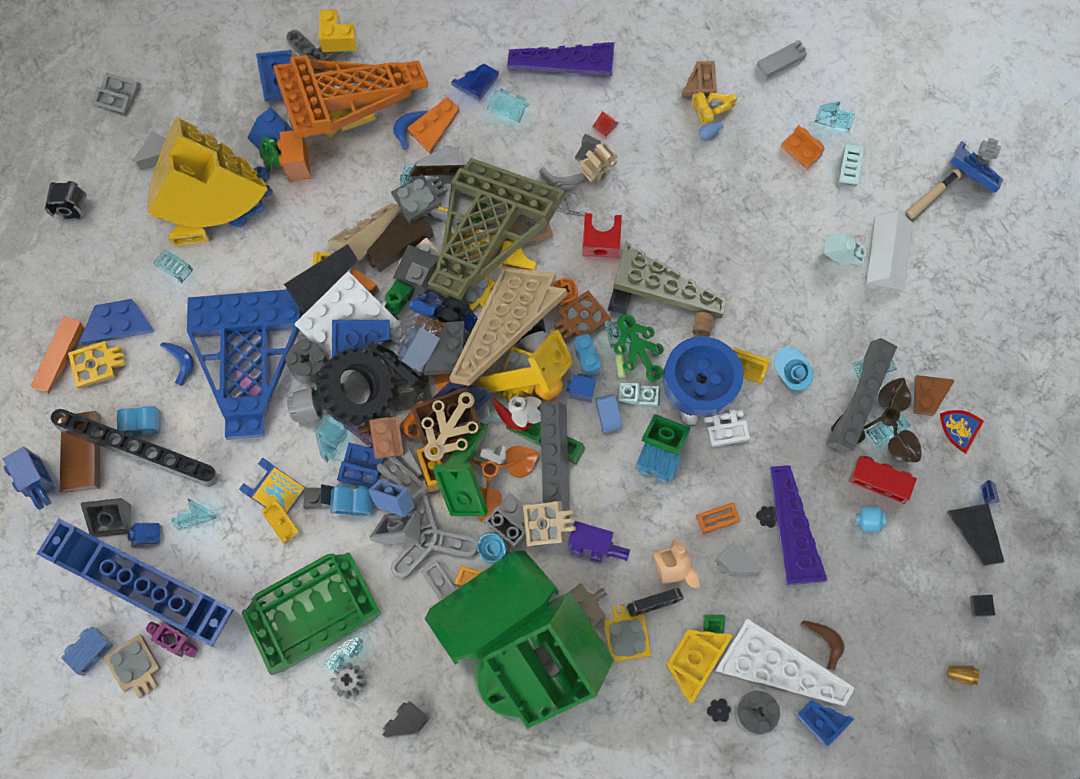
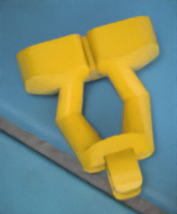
M703 92L695 93L692 96V103L703 126L712 123L714 115L731 110V107L735 106V101H737L735 93L727 96L726 93L711 92L707 99ZM713 99L722 103V105L714 109L708 106Z

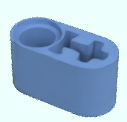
M615 394L595 398L603 433L623 429Z

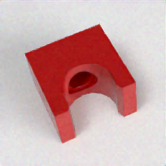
M585 213L582 256L619 259L622 215H615L613 227L608 231L602 232L593 227L592 213Z

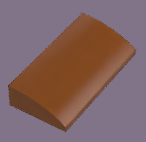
M96 411L76 413L101 423V415ZM66 417L61 418V423L66 420ZM85 424L78 425L76 430H81ZM61 431L59 492L100 489V446ZM101 431L96 432L94 437H99Z

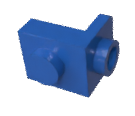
M135 523L128 530V541H131V547H136L138 544H159V523Z

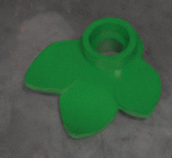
M262 138L259 154L267 171L272 172L273 164L281 167L277 145L273 138Z

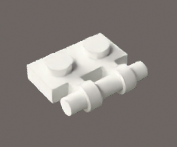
M729 409L728 412L704 418L705 424L713 423L714 425L707 428L711 448L750 440L746 420L739 422L737 418L744 416L742 409ZM728 419L731 422L723 425L720 423V421Z

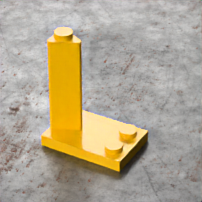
M554 330L528 358L531 367L479 377V386L492 392L539 384L543 393L550 392L574 362L560 331Z

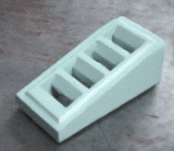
M845 145L839 176L840 183L858 184L863 147ZM844 173L854 175V177L844 176Z

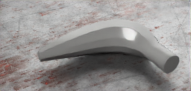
M544 167L539 170V173L545 178L548 185L562 190L571 188L586 178L583 173L568 177H556L551 175Z

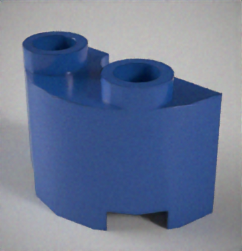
M427 290V292L419 294L416 299H412L409 309L429 319L436 320L437 311L441 306H444L447 297Z

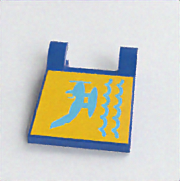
M262 457L258 464L267 471L255 489L243 483L239 490L265 508L276 499L288 514L306 487Z

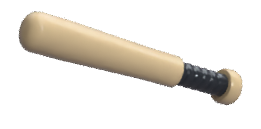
M954 168L945 180L939 182L909 207L905 212L906 216L909 219H914L950 183L962 176L961 171Z

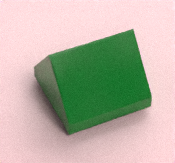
M703 615V632H724L725 615Z

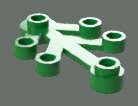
M621 315L617 320L620 336L618 344L614 346L615 354L622 355L626 353L627 336L631 340L628 359L623 363V369L626 372L635 370V360L638 353L647 370V379L652 382L660 380L663 370L658 365L653 366L645 349L650 350L654 356H658L663 353V346L660 343L655 344L639 338L635 331L642 333L643 338L650 339L655 335L654 329L637 324L631 315Z

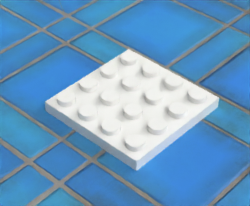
M349 271L294 324L310 341L317 343L322 348L329 360L332 358V320H390V336L401 326L388 310ZM369 347L362 348L363 352L366 350L372 351ZM347 370L343 374L349 378L355 371Z

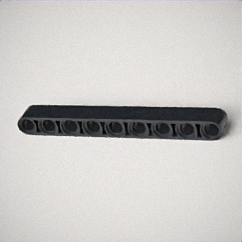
M57 409L51 414L52 423L62 432L203 486L210 487L217 482V473L211 465L64 409ZM66 417L63 423H58L60 418ZM85 424L81 430H76L78 425ZM103 431L101 436L94 437L96 432ZM121 438L119 443L112 444L114 439ZM133 445H139L136 451H130ZM151 452H158L156 457L148 458ZM169 459H176L174 464L167 465ZM187 466H194L191 472H185ZM205 473H213L211 478L203 479Z

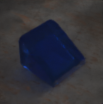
M987 480L981 485L985 504L1000 502L996 484L991 480Z

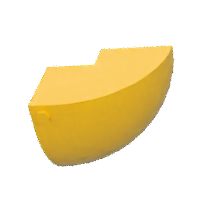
M176 116L154 169L148 193V213L156 219L161 218L183 226H216L230 222L252 209L267 191V186L262 178L258 179L256 176L258 172L250 167L243 157H236L232 152L233 149L223 142L218 144L217 139L211 134H202L197 130V126Z

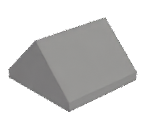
M419 510L410 511L405 517L396 514L384 515L370 535V540L383 545L420 541Z

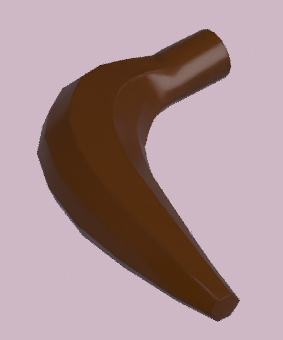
M802 621L801 625L821 637L828 644L830 657L827 668L835 670L845 648L840 634L826 625Z

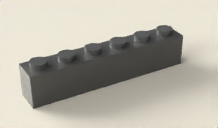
M559 401L540 403L543 503L562 501L563 511H568L570 509L566 405Z

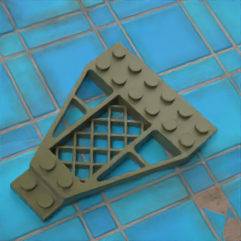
M470 158L464 169L459 168L451 181L452 191L441 255L437 262V268L427 283L429 288L461 300L468 287L473 288L549 224L565 196L564 190ZM459 192L475 197L465 215L455 212L457 194ZM487 202L491 203L492 205L488 208L481 209L483 204ZM499 209H507V212L497 215L496 213ZM494 212L495 217L485 220L484 215ZM519 215L539 221L522 236L509 232ZM482 217L483 221L473 224L475 218ZM453 219L461 220L450 239ZM497 222V228L488 230L487 225ZM485 227L486 232L476 235L475 230ZM473 232L474 236L464 239L466 233ZM488 237V243L479 245V240ZM506 238L515 241L493 260ZM476 242L477 247L467 250L466 245ZM463 246L464 252L455 255L456 249ZM479 252L480 258L470 261L469 256ZM467 257L468 262L462 260V258Z

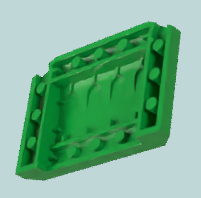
M525 550L512 551L429 608L425 621L453 663L458 664L457 660L468 657L469 660L478 658L545 611L550 605L549 600L554 593L557 595L559 591Z
M349 552L341 555L327 554L261 590L253 596L252 602L247 609H243L241 612L270 675L288 670L373 622L381 614Z

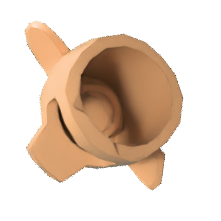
M674 539L672 547L653 551L655 566L662 584L685 580L691 588H699L698 574L692 569L691 558L683 542Z

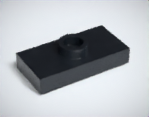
M614 288L608 310L626 314L632 293Z

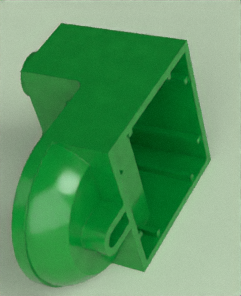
M571 592L550 601V605L545 611L480 655L474 665V684L482 702L500 716L521 719L527 729L596 697L614 662L613 657ZM542 644L560 669L552 677H550L533 651Z

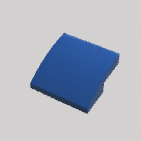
M348 442L337 481L356 486H366L370 489L379 480L381 473L377 470V465L384 463L385 458L375 460L373 448Z

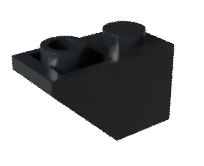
M408 701L407 704L404 702L398 708L396 718L394 720L390 719L383 727L385 731L382 735L386 738L417 735L430 717L411 701Z

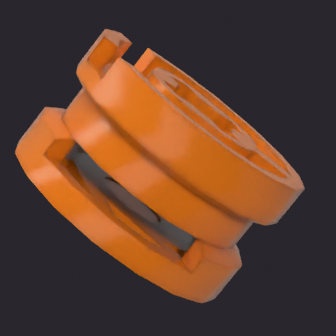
M566 277L555 281L553 287L564 288L567 291V296L557 304L558 306L564 307L578 297V287L575 281Z

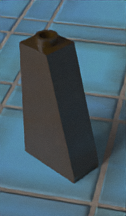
M401 212L367 250L369 264L372 268L376 267L381 272L402 258L408 245L416 247L425 238L429 240L434 237L433 229L423 216L410 223L404 213Z

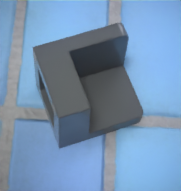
M584 134L581 148L575 155V159L580 162L588 158L585 154L589 150L593 153L596 145L601 144V141Z

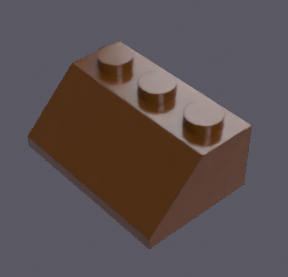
M467 387L411 406L424 446L428 444L426 431L422 427V420L429 417L433 419V431L436 440L441 434L436 412L432 408L433 403L437 400L444 403V414L446 422H448L459 405V396L464 392L469 393ZM467 396L462 399L464 404H468L470 398ZM437 403L435 409L441 410L442 404ZM474 405L471 408L465 409L454 428L467 425L473 421L478 424V430L482 429ZM426 420L424 423L426 427H430L432 424L430 420ZM470 424L469 430L475 431L476 425ZM470 433L448 437L445 442L462 437Z

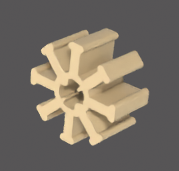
M606 143L603 146L598 144L593 153L589 150L585 154L588 158L580 161L579 165L581 167L579 169L591 182L594 179L597 182L601 180L603 173L608 175L611 172L609 167L616 165V158L618 156Z

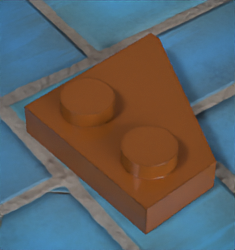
M916 375L913 414L933 416L953 385L954 379Z

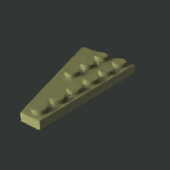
M625 243L613 288L696 312H706L722 319L726 299L709 289H702L692 279H685L681 276L680 272L657 259L653 260L647 257L645 252L635 250L631 247L630 243Z

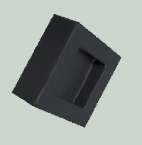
M993 595L970 596L972 617L995 616Z

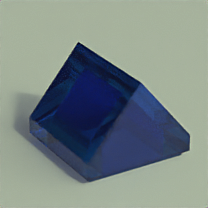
M469 310L462 319L467 331L474 328L478 317L472 310Z

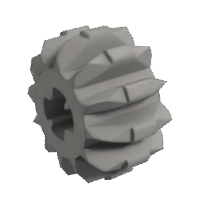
M348 663L346 669L344 665H339L341 672L339 673L334 670L333 673L337 675V678H331L330 680L333 683H337L332 687V690H338L337 696L339 697L344 694L345 699L350 698V693L357 697L356 690L358 689L361 692L364 690L359 685L366 683L365 679H360L365 675V672H358L360 669L358 665L352 669V663ZM347 676L353 679L352 683L349 682V686L344 683L345 678L348 679Z

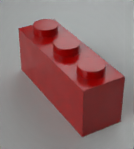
M859 456L855 461L848 482L905 504L910 500L917 478L912 477V474L909 472L897 471L889 464L877 463L871 457Z

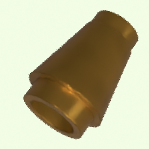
M948 665L947 678L972 686V684L978 685L980 671L979 668H974V666Z

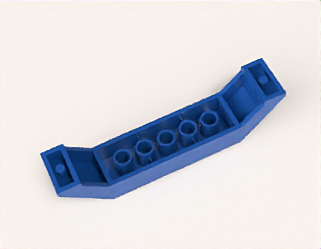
M58 518L36 553L44 559L103 588L211 647L216 643L234 611L233 608L205 595Z

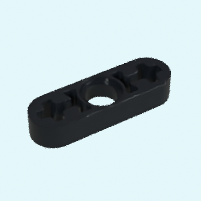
M675 588L628 604L626 608L630 617H635L682 601L684 596L680 588Z

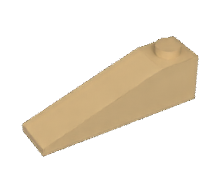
M395 203L383 207L373 213L371 219L360 220L356 223L357 227L350 230L346 228L329 239V245L337 251L348 244L357 257V262L364 259V255L367 254V250L396 216L400 207Z

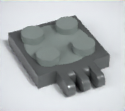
M422 174L391 191V195L411 223L441 206L442 204L438 197L447 193L448 190L446 187H443L444 184L438 176L427 181Z

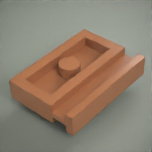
M398 416L369 420L375 460L403 456Z

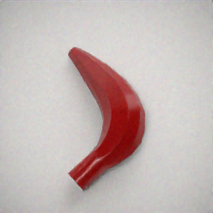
M495 397L491 400L501 420L510 428L525 430L533 424L527 422L525 427L518 426L512 420V413Z

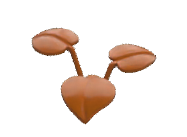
M462 437L450 440L447 444L456 443ZM526 446L510 447L505 451L506 458L504 461L507 464L497 465L493 461L485 463L474 459L471 461L470 464L473 462L482 467V473L487 478L486 489L480 487L488 509L486 516H477L481 522H484L492 511L502 503L500 491L490 489L491 478L497 475L498 469L507 467L509 473L514 477L522 478L529 475L539 456L536 450ZM453 451L448 452L449 458Z

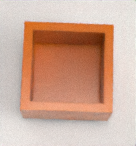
M293 130L280 132V139L277 140L279 151H281L279 163L281 167L283 166L284 175L288 176L290 182L311 179L309 147L305 137L295 138Z

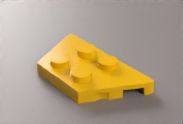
M687 630L666 664L691 705L731 640V634Z

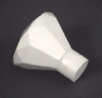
M683 412L680 414L682 422L687 425H694L698 421V416H690Z

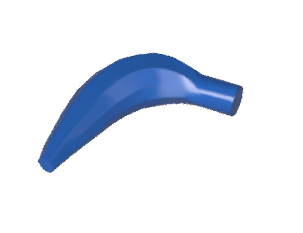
M427 110L405 114L395 122L393 132L403 149L410 147L406 138L407 128L427 113Z
M162 342L160 346L179 362L180 372L175 383L182 386L185 377L192 370V356L181 346Z

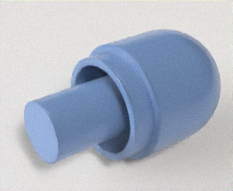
M720 121L716 124L712 122L702 126L699 129V136L705 140L714 137L718 130L723 128L722 122Z

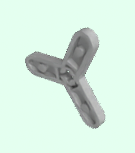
M424 494L414 502L415 507L411 510H419L420 541L411 542L393 561L391 570L397 578H407L432 551L472 557L478 551L477 542L470 536L437 530L428 498ZM426 535H428V536L434 535V536H433V540H434V541H433L432 543H431V542H427V543L424 545V547H422V545H423V544L425 543V541H426L425 536H426Z

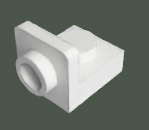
M503 445L495 449V452L491 449L483 448L477 451L473 459L483 463L493 461L497 465H501L506 458V447Z

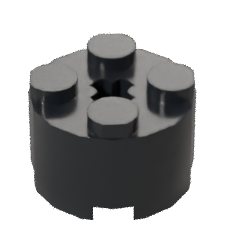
M52 182L49 185L45 210L52 217L54 215L63 217L64 221L79 220L84 212L87 195L85 191L78 187L76 182Z

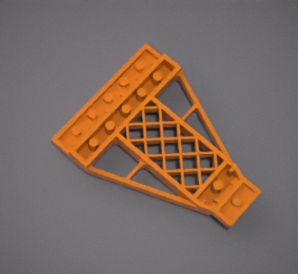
M308 55L290 57L291 63L273 66L295 138L333 132L411 96V90L428 87V80L419 60L371 65L309 59ZM313 69L334 70V71H329V72H323V73H316V74H314ZM368 105L359 110H355V107ZM345 108L351 110L352 113L331 122L328 111Z

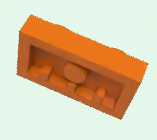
M800 125L781 144V148L806 170L822 156L825 149L819 140L813 138L808 130Z

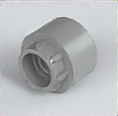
M314 387L295 391L293 396L287 399L288 411L293 421H300V423L304 424L322 419V406L318 401Z

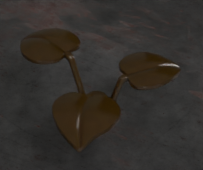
M898 378L887 383L879 391L878 401L880 405L888 408L882 413L881 417L864 426L857 444L861 443L866 437L864 429L882 422L885 426H893L895 437L891 438L888 442L890 455L898 461L918 463L921 460L922 451L917 436L909 430H902L899 435L897 433V421L900 418V412L908 409L911 404V393L907 387L905 378ZM842 415L837 419V421H836V422L834 423V425L831 427V432L833 431L835 425L838 423V421L840 420V418L842 417Z

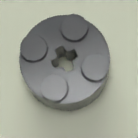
M306 339L294 344L289 349L285 358L287 366L295 379L306 384L317 381V378L320 377L319 372L328 361L322 348L317 343Z
M749 692L741 697L735 706L734 713L737 724L747 734H766L772 731L778 724L780 706L766 692ZM759 709L761 716L755 718L753 710Z

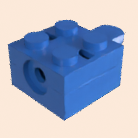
M23 446L2 458L5 463L4 470L14 480L12 485L17 492L23 493L25 497H30L39 510L44 508V504L46 506L51 504L47 493L56 489L40 456Z

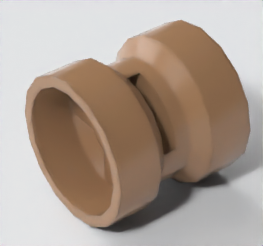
M706 312L695 313L694 321L696 323L693 326L692 333L697 336H710L712 330L710 324L713 323V315Z

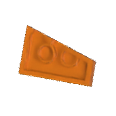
M446 97L411 124L407 130L431 154L437 142L441 140L445 130L449 128L459 113V107Z

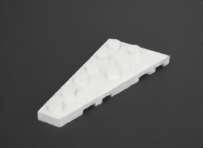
M746 619L715 670L718 673L839 706L846 705L855 689L749 619Z

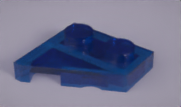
M482 64L475 70L466 72L464 77L458 80L456 78L453 79L451 84L480 101L499 76V71L486 64Z

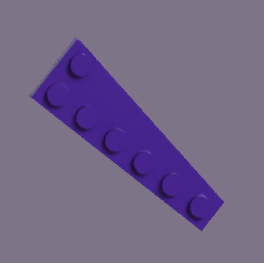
M615 42L593 43L592 46H582V44L575 45V47L559 46V48L551 49L548 47L511 49L508 53L507 69L612 76Z
M791 466L770 467L786 585L827 582V576L815 546V539L812 537L810 524L806 518L801 497L798 494Z

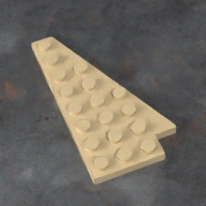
M503 266L449 377L451 383L469 386L567 296L566 289L553 287L557 279L556 273Z

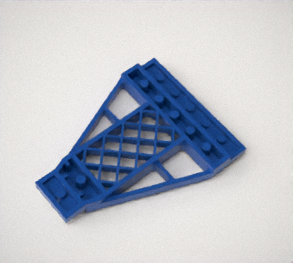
M287 289L188 297L187 333L225 419L226 440L265 437V418L269 411V403L286 365V355L294 345L300 331L294 324L303 316L302 311ZM293 329L285 348L269 349V331ZM241 333L249 334L246 337H244ZM257 334L261 339L254 345L249 340ZM220 335V352L202 355L194 337ZM238 335L243 340L234 346L231 341ZM248 343L252 348L244 354L240 349ZM228 345H230L233 348L229 353ZM257 351L261 356L253 362L249 357ZM238 352L243 357L235 364L230 359ZM282 355L269 385V356ZM220 360L219 390H216L205 361ZM247 360L252 365L244 372L240 366ZM228 362H229L231 365H233V367H232L229 371H228ZM257 368L261 373L253 379L249 374ZM236 370H239L243 374L234 381L230 376ZM247 377L252 382L243 389L239 384ZM228 380H230L233 384L227 389ZM256 385L261 391L256 396H252L248 392ZM238 387L242 392L233 398L230 393Z

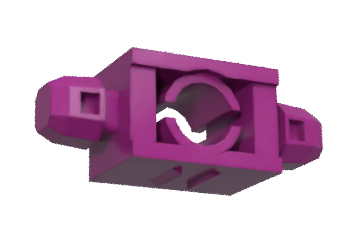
M149 622L146 627V631L153 636L151 640L162 648L167 649V651L180 657L183 654L192 658L197 655L199 650L191 644L193 639L164 622L160 625L155 622ZM175 635L178 643L169 645V639L166 636Z

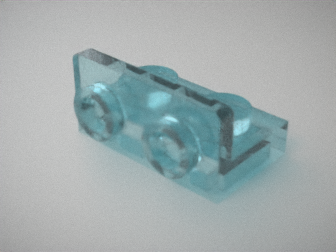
M500 88V91L494 89L486 109L520 123L525 108L529 107V103L525 102L526 98L517 94L516 97L510 96V92Z

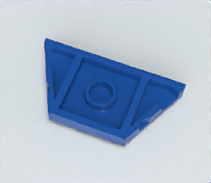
M132 299L94 306L81 336L80 343L87 345L153 333L154 329Z

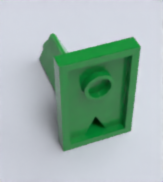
M480 422L481 430L462 437V439L468 442L466 450L453 451L446 464H435L433 468L450 516H486L488 513L472 464H470L486 437L488 425ZM460 441L458 447L461 449L464 448L466 445L465 442Z

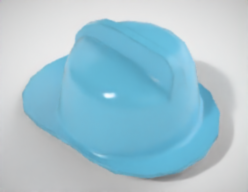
M785 347L778 351L774 359V366L786 385L794 390L807 388L813 380V369L804 355L793 347Z

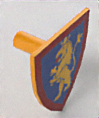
M949 410L940 413L941 424L946 436L956 448L967 454L985 421L977 415L964 410Z

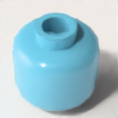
M864 506L861 508V512L856 514L857 525H861L863 532H881L883 527H886V512L882 511L878 506Z

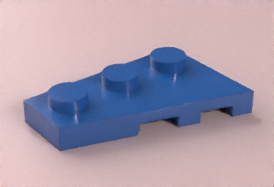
M332 320V357L350 348L354 350L356 348L368 347L372 341L380 343L390 339V320Z

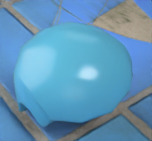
M489 532L479 538L477 550L483 560L496 563L506 555L507 543L499 534Z

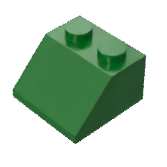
M654 414L641 441L680 456L686 445L691 427Z

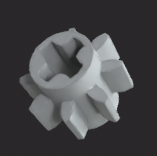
M989 138L988 142L982 141L978 153L982 154L981 159L991 161V158L996 159L1001 150V146L997 145L998 140Z

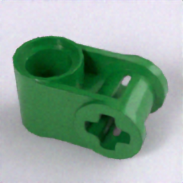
M396 280L385 295L387 302L385 308L391 315L399 314L407 302L411 300L415 288L400 280Z

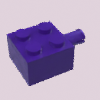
M578 521L574 522L573 526L576 527V531H571L568 541V552H571V556L576 558L588 557L591 562L601 564V562L606 563L609 556L627 561L630 549L613 545L614 532Z

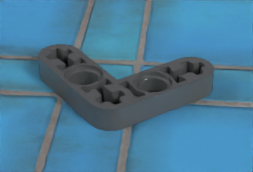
M291 30L286 36L289 46L299 56L308 55L309 59H313L312 56L314 55L317 60L332 61L343 52H322L321 46L316 48L298 30ZM304 47L310 48V51L306 53L302 52L301 50Z

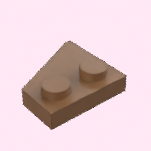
M697 61L685 88H683L682 96H693V94L703 92L705 96H709L711 92L717 93L715 61Z

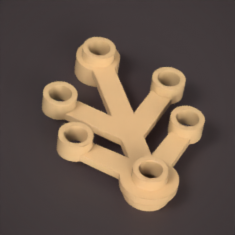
M464 392L459 396V405L448 422H446L444 414V403L439 400L433 403L432 408L436 412L441 434L436 440L433 431V419L426 417L422 420V427L425 429L428 444L424 449L427 459L438 461L446 452L464 451L467 449L468 442L462 438L458 439L456 443L443 444L448 437L465 433L474 434L478 431V424L473 421L467 425L454 428L465 409L471 408L474 405L475 400L472 394ZM466 396L470 398L468 404L462 402V399ZM437 403L442 404L441 410L435 409ZM426 420L431 421L430 427L424 425ZM470 424L476 425L475 431L469 430ZM460 441H464L466 444L462 449L458 447ZM433 447H436L438 449V453L436 455L431 454V449Z

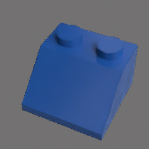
M270 107L257 117L247 138L258 150L260 149L262 138H273L280 155L281 151H279L277 140L280 139V132L292 131L293 129Z

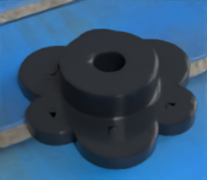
M762 506L761 511L756 513V518L760 520L761 526L773 528L776 525L775 507L770 506L767 508Z
M723 698L718 701L712 700L711 706L707 708V714L712 716L714 722L719 720L721 722L728 721V714L731 712V708L727 706V701Z

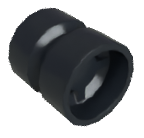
M448 295L444 302L445 307L440 308L436 319L443 325L445 322L462 321L461 316H465L470 306L465 300H459Z

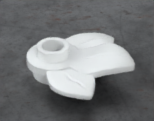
M513 397L508 402V410L512 413L513 422L520 427H525L527 422H541L540 411L537 408L542 401L535 397Z

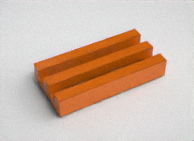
M734 503L696 515L702 534L740 522ZM728 509L732 510V512L705 521L702 520V518ZM734 516V519L707 528L705 527V525Z

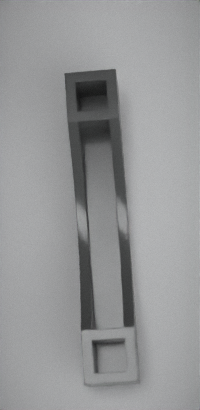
M882 338L870 342L863 358L862 373L856 391L844 414L835 425L827 443L828 445L843 453L854 451L897 349L896 345Z

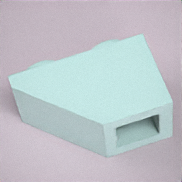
M841 233L826 237L824 254L837 262L864 265L866 248L848 234Z

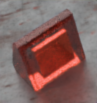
M602 111L592 127L607 137L619 122Z

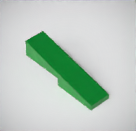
M541 422L533 423L525 430H515L506 426L507 430L541 447ZM567 436L568 461L577 465L586 448L582 442Z

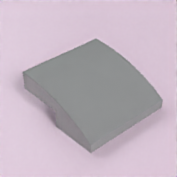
M106 72L101 88L97 87L92 104L125 114L136 97L140 83Z

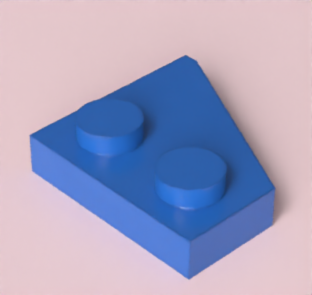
M813 700L809 701L795 715L825 748L854 720L849 715L845 716L837 713L836 710L823 707L820 703Z

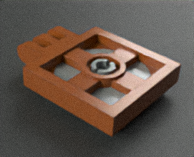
M588 290L558 311L562 319L553 327L557 330L563 326L559 331L561 335L567 332L562 337L564 341H567L574 335L577 337L585 334L591 335L611 321V317Z

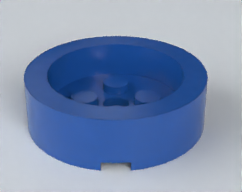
M693 337L681 342L672 350L663 369L662 385L668 400L679 411L690 416L695 415L706 418L724 412L733 403L743 384V367L737 354L724 342L711 337ZM696 376H705L706 383H698Z

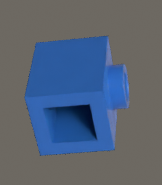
M573 374L572 381L568 380L566 391L569 392V398L592 402L596 379L590 378L586 374Z

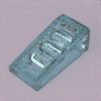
M165 249L153 262L155 266L181 284L193 271L191 265ZM166 256H168V258L163 262V264H161L162 260ZM172 259L173 261L166 267L168 262Z

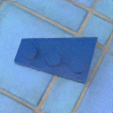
M291 50L256 53L264 101L282 100L273 66L290 63Z
M961 141L950 162L955 168L967 173L971 179L977 180L986 189L996 193L1003 179L988 164H981L977 158L978 155L975 152L970 153L964 148L966 144Z

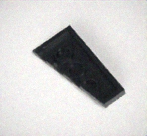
M346 244L284 283V286L302 313L305 314L345 275L358 259L350 246Z

